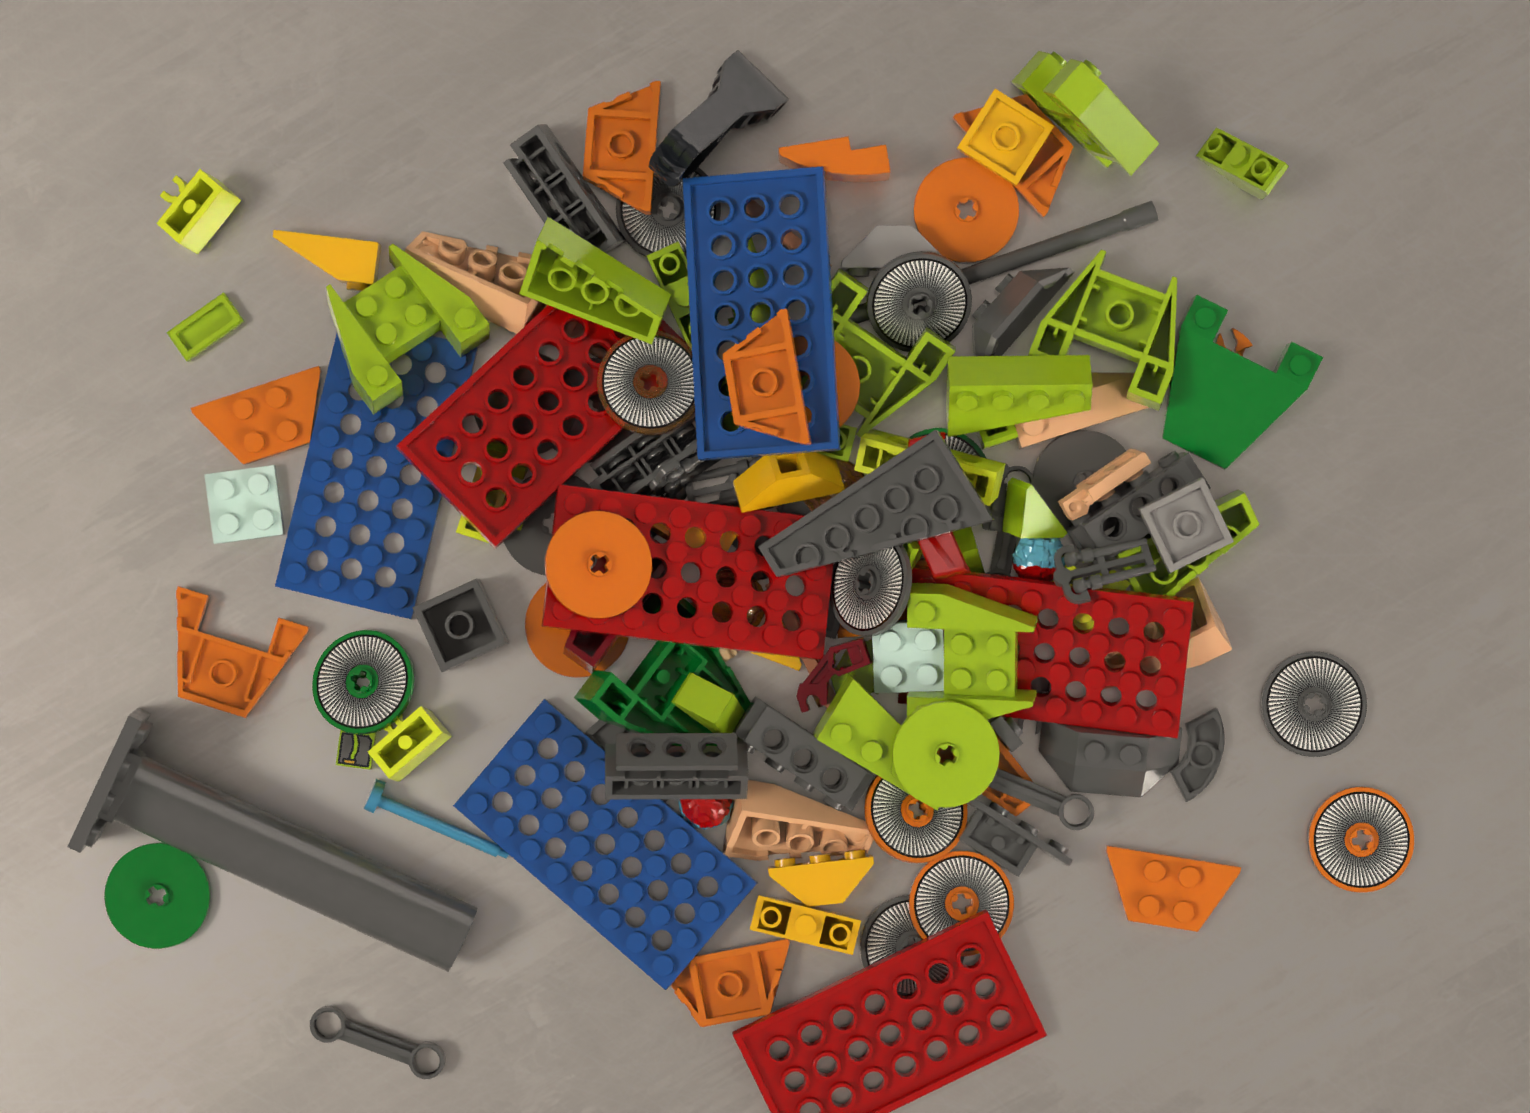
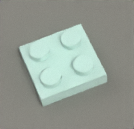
M275 465L204 474L214 544L285 535Z
M898 620L884 633L872 636L874 693L944 691L943 629L907 628V620Z

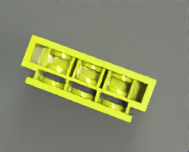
M876 429L869 430L861 437L854 471L865 474L871 473L907 449L910 438ZM950 449L984 504L990 506L999 496L1006 463Z

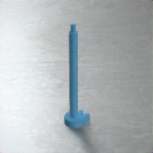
M375 779L364 804L365 810L374 813L378 806L494 857L499 855L507 859L509 854L500 849L499 845L383 796L382 793L386 782Z

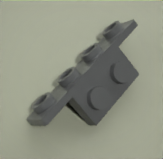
M977 798L967 803L976 810L960 835L959 840L1012 874L1020 876L1036 848H1039L1066 866L1071 865L1073 860L1066 856L1069 849L1053 839L1048 844L1036 837L1039 830L1023 820L1020 821L1019 825L1015 824L1007 818L1010 812L998 804L991 802L987 806L977 800Z

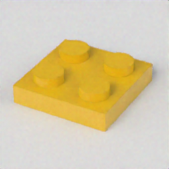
M995 88L958 145L957 150L1016 187L1053 130L1054 125Z

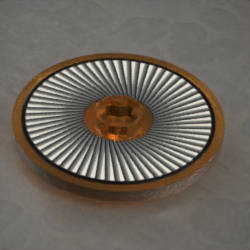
M657 331L652 345L628 335L617 341L605 354L598 370V394L606 413L621 427L638 434L657 435L680 427L695 412L692 349L679 338L661 331ZM651 375H655L656 383L659 387L652 386L650 390H645L644 381L641 379H649Z

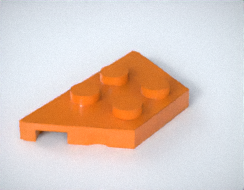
M653 81L649 83L650 86L631 94L630 91L616 96L611 102H602L588 108L583 179L645 215H651L654 172L649 168V161L657 146L661 81Z
M1027 94L1011 98L1054 125ZM983 107L956 113L952 119L966 134ZM1055 125L1017 186H1014L1042 218L1048 213L1073 149V145Z
M785 308L778 311L777 315L762 327H757L749 333L741 343L735 344L724 352L722 356L734 424L807 446L812 444L789 310Z
M316 366L192 407L191 411L243 465L310 444L322 370L320 366Z
M1106 845L1105 850L1128 921L1195 932L1200 930L1241 871V867L1108 845Z
M780 939L696 955L671 984V987L675 990L674 993L680 1001L691 1011V1015L700 1027L768 1015L772 1012L790 940Z

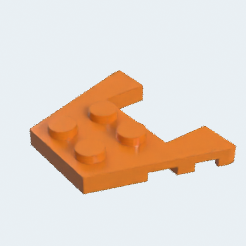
M178 586L176 590L178 612V697L247 718L308 634L310 627L278 618L268 652L199 631L210 596Z

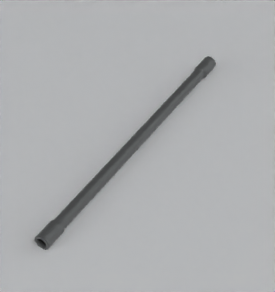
M1149 201L1123 210L1120 214L961 270L970 285L1124 230L1129 231L1158 221V215L1153 202ZM924 296L920 300L914 298L912 300L913 304L924 301ZM867 302L858 305L849 319L856 324L869 320Z

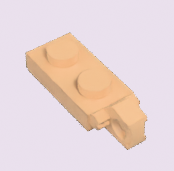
M1130 448L1077 484V489L1059 500L1058 503L1068 519L1073 521L1088 514L1089 506L1094 504L1096 500L1100 502L1109 498L1115 493V487L1124 481L1130 482L1141 476L1144 472L1143 468L1148 466L1151 461L1145 452Z

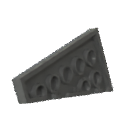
M934 430L758 546L776 577H783L995 521L939 431Z

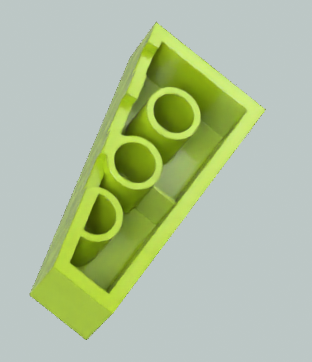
M1238 489L1215 500L1234 542L1171 573L1167 571L1150 533L1142 537L1141 539H1147L1156 571L1126 579L1131 583L1129 585L1130 590L1174 596L1192 578L1207 569L1208 565L1220 555L1225 554L1260 524L1246 494ZM1141 546L1122 551L1115 558L1120 559L1141 554ZM1144 562L1136 565L1123 567L1120 569L1121 571L1144 567L1146 566V564Z
M848 673L814 729L813 735L818 741L908 793L896 775L892 758L894 740L901 724ZM929 805L930 807L938 811L939 807Z

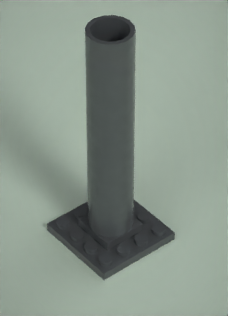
M137 708L128 716L67 846L68 848L79 853L86 846L92 848L93 844L100 839L107 822L112 823L115 820L449 972L470 930L478 909L477 907L146 757L147 753L138 748L145 743L153 726V723L148 721L151 713Z

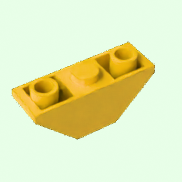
M818 452L763 456L733 480V486L742 513L837 494L845 490L836 460Z
M865 849L845 851V858L832 860L830 853L809 856L810 862L797 864L795 857L774 860L775 866L768 867V873L773 880L807 907L838 904L846 900L874 864L873 855L866 856Z
M758 895L750 930L853 955L861 920L815 906L807 907L805 904L795 901Z

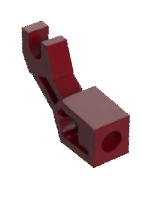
M864 637L831 646L805 681L799 684L796 697L802 713L810 710L807 702L810 695H816L820 699L821 706L828 704V682L834 674L841 676L872 663ZM847 649L852 665L847 667L844 665L839 669L835 666V656L840 650Z

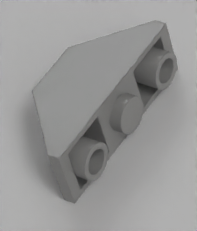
M877 225L842 260L841 269L848 271V274L852 277H869V271H879L891 260L907 253L923 251L941 254L912 225Z

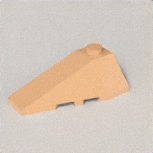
M424 231L405 248L407 254L469 296L485 318L508 331L517 334L546 305L519 294L532 256L531 254L519 252L518 257L498 253V247L490 245L486 246V250L468 247L462 239Z
M1091 372L1093 384L1091 410L1015 424L1014 426L1018 434L1016 441L1019 449L1149 408L1126 399L1135 373Z
M1197 577L1189 581L1174 595L1176 597L1194 599L1186 669L1200 666L1232 650L1224 625L1200 578ZM1150 622L1144 627L1146 635L1152 639H1158L1165 633L1164 627L1158 622ZM1110 652L1105 657L1107 665L1111 668H1120L1125 664V658L1119 652ZM1147 656L1140 662L1142 669L1148 673H1154L1161 667L1160 661L1153 656ZM1090 657L1087 658L1082 664L1087 663L1090 660ZM1107 686V687H1105V688H1103V689H1107V688H1111V687H1115V686Z
M748 780L747 799H732L734 804L733 808H731L730 818L727 821L723 852L728 857L755 861L769 860V855L789 853L790 858H802V852L821 851L822 854L830 853V856L844 855L845 851L865 849V853L868 854L874 839L868 830L866 821L838 811L835 808L776 784Z

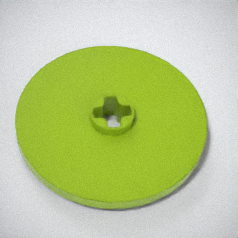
M955 701L933 702L914 711L900 726L892 751L896 775L907 792L925 804L944 808L966 804L981 795L990 785L996 774L1000 755L997 736L988 720L974 708ZM948 746H952L951 752L955 756L954 759H946L941 763V757L937 751L940 748L946 750Z

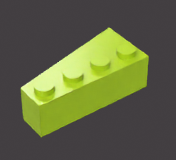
M547 217L537 238L519 293L651 345L671 297V294L550 217Z
M1090 355L949 356L946 394L948 437L1091 410L1093 384Z

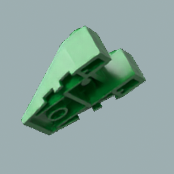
M1195 295L1176 332L1174 372L1170 381L1162 439L1225 470L1308 389L1323 357L1294 342L1286 344L1274 371H1271L1214 343L1213 340L1228 310L1199 295Z
M651 594L644 603L643 609L647 613L656 614L661 608V601L658 596ZM682 598L678 602L677 610L682 617L691 618L694 616L696 608L686 599ZM663 641L655 643L626 684L612 672L594 670L574 697L599 720L635 733H713L671 702L689 673H693L734 694L744 711H746L751 703L731 667L726 665L718 651L720 648ZM675 743L671 744V746H682V744ZM710 743L706 744V746H717V744Z

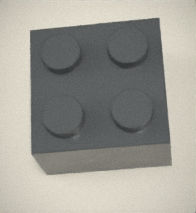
M478 578L412 607L441 672L448 671L508 643L484 587Z

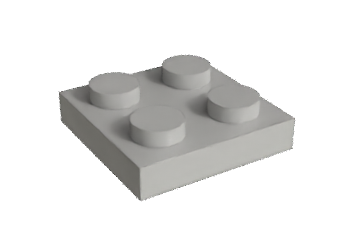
M1203 477L1138 508L1169 573L1234 542Z

